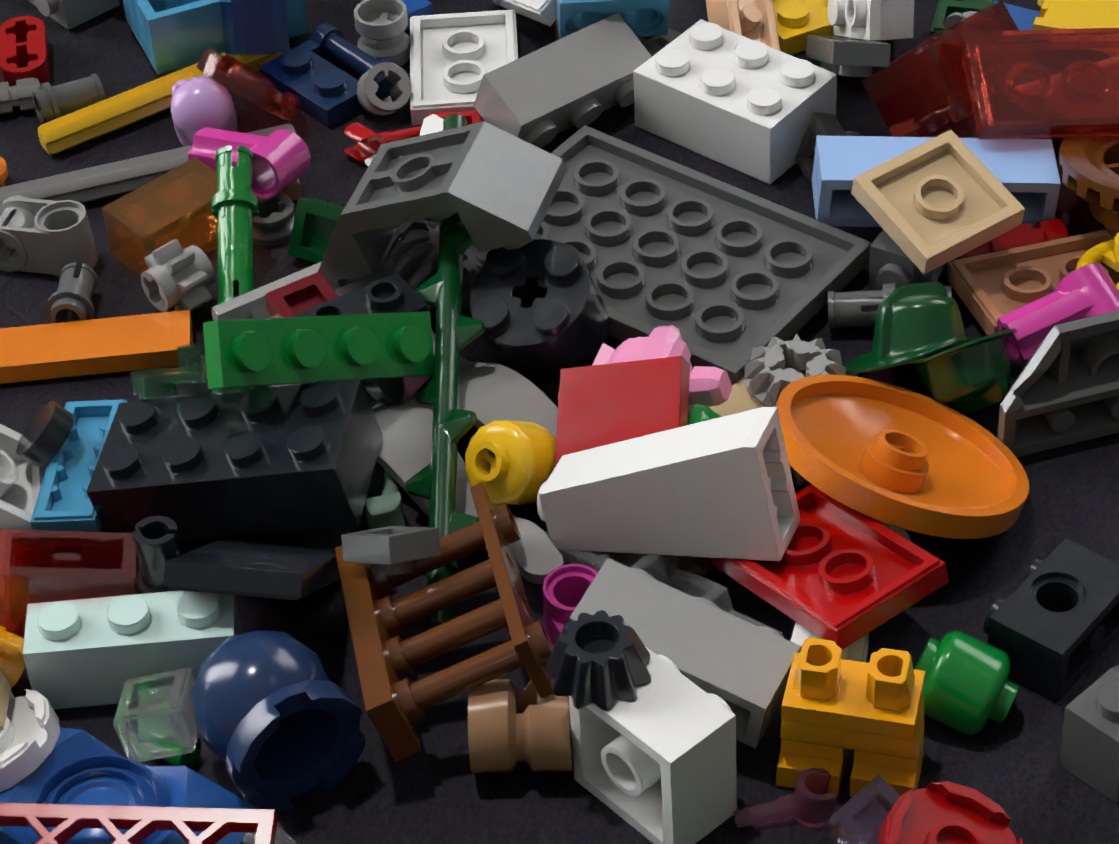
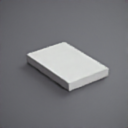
M515 10L410 17V81L412 85L410 110L412 126L422 125L424 118L428 117V114L476 110L474 102L483 75L518 59Z

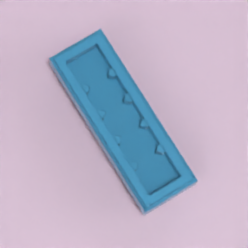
M127 400L66 402L64 408L73 414L74 423L68 438L47 464L30 521L35 540L99 538L102 523L86 491L119 403H128Z

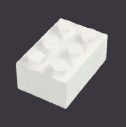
M702 19L633 71L636 127L768 184H772L816 146L817 135L828 136L836 129V73Z

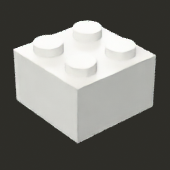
M647 648L651 659L646 667L651 675V682L635 687L637 695L635 701L616 700L609 711L600 709L594 703L581 709H576L573 705L572 696H569L574 780L653 844H696L737 812L736 715L721 697L714 693H706L682 675L677 666L668 657L661 654L656 655Z

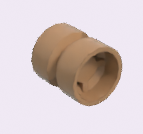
M550 678L553 686L555 679ZM493 679L468 690V747L471 772L512 773L517 763L524 761L527 762L533 772L573 771L569 696H556L552 693L541 698L532 680L529 681L525 689H517L510 679Z

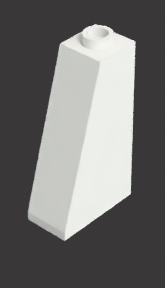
M777 407L756 408L562 455L548 480L541 485L537 497L538 514L540 519L546 522L550 540L557 549L781 561L801 520Z

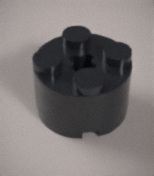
M534 239L517 249L508 250L501 247L491 249L488 252L485 260L486 264L476 276L471 289L470 310L474 319L484 322L485 332L482 336L500 364L518 372L532 383H549L560 380L561 369L572 368L585 358L590 362L598 354L602 343L606 340L609 317L603 299L577 249L572 245L563 244L558 241Z

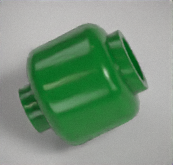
M957 630L948 632L941 641L930 637L915 667V670L925 671L922 695L924 697V716L967 736L980 732L989 719L1002 724L1019 688L1018 685L1007 681L1011 668L1009 656L1004 651Z

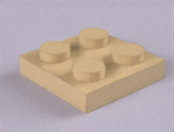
M952 130L854 177L851 191L856 200L923 274L1021 225L1025 212L1022 204Z

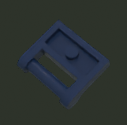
M323 23L314 29L310 40L295 48L284 51L280 56L259 66L261 85L327 128H331L364 108L359 103L357 96L358 80L334 66L328 60L334 57L361 75L376 64L393 62L388 59L378 60L345 40L343 32L329 23ZM374 77L373 80L379 86L375 95L380 100L390 95L389 91L393 86L391 81L385 78L378 83L377 78Z

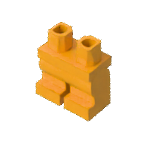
M810 637L804 640L801 652H794L781 705V751L777 764L775 786L839 795L849 750H854V764L850 777V797L895 804L900 795L913 789L912 792L917 790L924 757V697L922 695L925 671L913 669L911 656L908 651L881 648L879 651L871 653L870 662L867 663L842 659V649L836 645L835 641Z

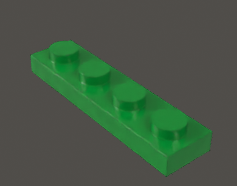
M430 311L230 319L203 322L208 389L304 384L322 380L337 381L356 378L370 380L420 377L434 374L435 364Z

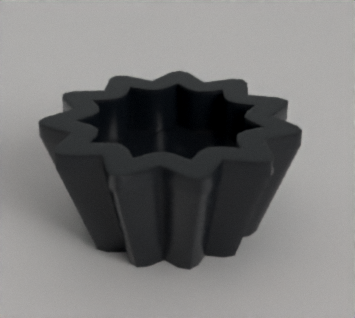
M603 610L597 611L594 615L580 613L577 621L565 623L545 667V674L555 679L553 695L572 696L573 705L576 709H581L594 703L600 709L609 711L616 700L635 701L637 698L635 687L651 682V675L646 667L651 658L650 653L631 626H627L622 616L615 615L609 617Z

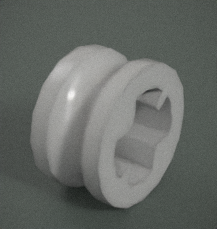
M383 62L376 64L361 76L357 83V96L359 103L366 111L373 115L386 116L394 113L407 103L411 96L412 85L408 74L403 68L395 63ZM374 77L377 78L378 83L387 78L393 84L389 91L391 96H388L383 101L375 95L379 86L373 80Z

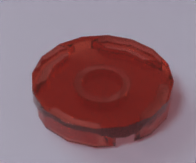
M213 48L205 50L196 66L204 74L233 93L284 120L292 122L302 104L300 99L292 92L287 91L284 95L274 89L276 85L271 82L272 79L227 54L226 56L218 54Z

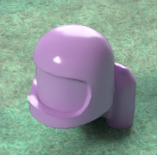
M208 73L202 77L194 76L189 80H179L173 85L171 115L176 134L183 147L192 145L193 135L204 127L237 132V115L233 99L218 75Z

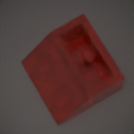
M0 529V625L6 627V631L18 636H24L27 604L134 595L137 548L132 533Z

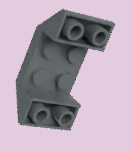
M485 121L381 144L339 218L318 272L321 271L328 282L346 278L351 281L363 279L374 273L378 268L384 252L393 236L397 233L399 226L403 223L427 218L432 221H440L452 216L456 212H458L478 252L501 247L508 250L520 248L534 240L568 169L563 159Z

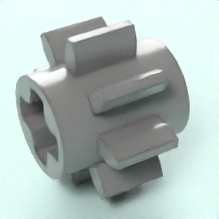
M174 239L145 257L144 260L150 269L141 274V285L149 301L159 311L166 312L174 307L175 311L190 310L192 312L212 299L211 294L206 288L215 283V271L209 258L199 247L191 245L182 250L179 241Z

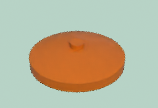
M825 374L803 377L793 381L782 390L775 407H777L789 465L804 479L833 499L884 523L937 537L953 539L987 538L999 535L1011 528L1017 521L1029 493L1027 474L1017 457L1006 445L984 427L962 413L917 392L869 378Z

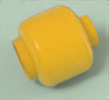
M495 420L480 427L470 439L465 453V471L469 485L474 487L483 483L493 504L505 502L512 505H532L536 503L541 485L548 480L554 470L556 439L548 429L534 422Z

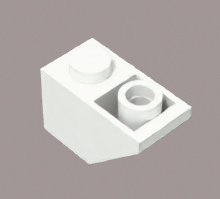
M828 0L827 15L830 25L833 26L834 36L863 40L913 38L914 0Z

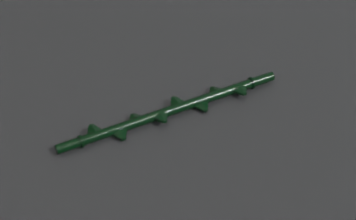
M459 114L448 115L443 120V130L467 125L466 118ZM458 212L446 219L440 220L438 273L414 290L426 304L437 307L434 374L416 392V400L418 402L433 405L431 463L408 479L405 486L409 494L430 500L429 527L439 528V538L479 521L478 517L456 511L458 441L477 421L476 413L459 409L460 350L485 332V324L482 320L461 315L463 253L473 244V241ZM454 561L425 574L427 586L458 573V564ZM453 605L425 617V631L452 620Z

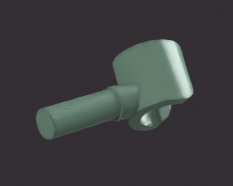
M386 470L384 471L382 495L366 498L364 504L369 530L388 526H405L401 510V495L398 492L399 484Z

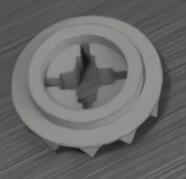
M798 334L791 341H783L772 336L767 347L759 346L752 348L750 361L745 363L744 380L747 389L753 397L767 406L775 407L782 390L793 381L804 377L802 373H798L796 370L806 369V377L825 374L846 375V367L842 366L840 351L826 349L822 338L805 342L801 341ZM793 366L795 369H793V368L784 369V367Z

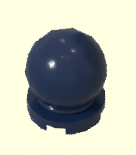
M253 631L230 636L203 659L190 694L197 729L205 745L226 762L225 768L233 784L247 803L258 809L287 812L295 809L290 799L296 798L319 785L327 794L336 788L354 768L366 743V737L359 730L360 715H363V713L346 690L329 681L321 661L314 651L286 632Z

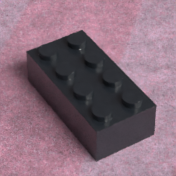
M360 378L337 381L322 380L309 384L271 388L258 387L252 390L213 394L199 393L185 397L156 400L141 399L128 403H119L86 493L114 548L136 546L132 535L133 531H135V525L151 516L169 517L175 521L178 528V542L359 526L383 434Z

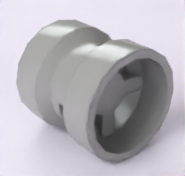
M363 0L357 4L354 9L355 29L361 35L357 41L358 48L378 60L388 59L400 67L407 63L410 59V37L404 32L408 26L405 3L402 0Z

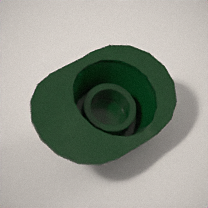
M937 281L907 284L896 288L887 297L885 302L878 306L872 351L847 362L844 367H846V373H862L886 369L915 361L954 344L967 343L979 337H967L959 307L953 298L948 297L943 284Z
M1017 329L1004 330L956 347L945 348L905 364L913 366L932 399L962 414L974 413L1002 402L1007 395V382L1011 377V368L1006 338L1016 334Z

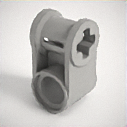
M19 195L10 196L0 206V270L6 272L22 271L51 274L59 277L61 269L65 265L77 262L74 275L76 277L80 275L82 263L92 268L97 264L98 254L85 206L80 202L73 200L32 199Z

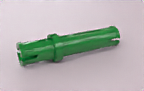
M232 145L221 147L215 153L217 193L212 197V214L218 219V302L216 305L231 300L234 296L238 297L254 290L252 218L258 213V198L252 193L253 153L249 148L239 145L237 148V167H232Z

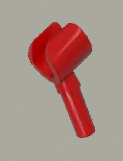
M352 123L347 126L344 134L358 143L351 148L344 149V152L365 164V160L375 155L381 144L420 136L421 126L393 132L376 133L361 123Z

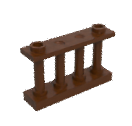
M483 483L470 488L479 521L441 537V555L413 560V572L398 575H373L372 564L343 562L342 545L335 548L365 710L395 762L422 751L416 721L425 717L424 709L523 666L541 698L553 693L551 679L545 674V667L553 652V645L540 620L534 622L512 548V543L521 540V535L508 505L504 502L494 506ZM487 548L488 560L395 601L393 600L392 596L398 594L397 586ZM497 586L500 599L403 641L400 636L406 634L405 626ZM508 626L512 640L414 683L408 678L415 675L414 667Z

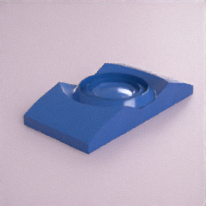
M60 727V735L53 751L41 765L13 787L0 792V803L255 809L232 792L186 766H148L123 757L84 730ZM0 826V844H35L40 840L30 827ZM45 827V828L47 829L48 832H51V831H52L53 829H55L56 827ZM84 828L64 844H111L114 841L103 829ZM118 829V830H119L122 834H124V833L127 832L129 829ZM157 830L140 844L187 843L176 831ZM192 831V832H193L196 836H198V835H199L200 833H202L203 831ZM230 832L216 844H250L257 833Z

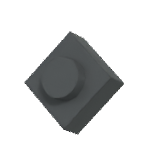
M388 526L341 535L343 562L372 564L373 575L410 573L414 571L413 560L441 555L439 528Z

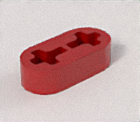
M19 16L11 18L0 25V74L2 82L8 81L9 87L17 86L16 80L33 77L39 80L40 85L50 82V48L44 22L37 17Z

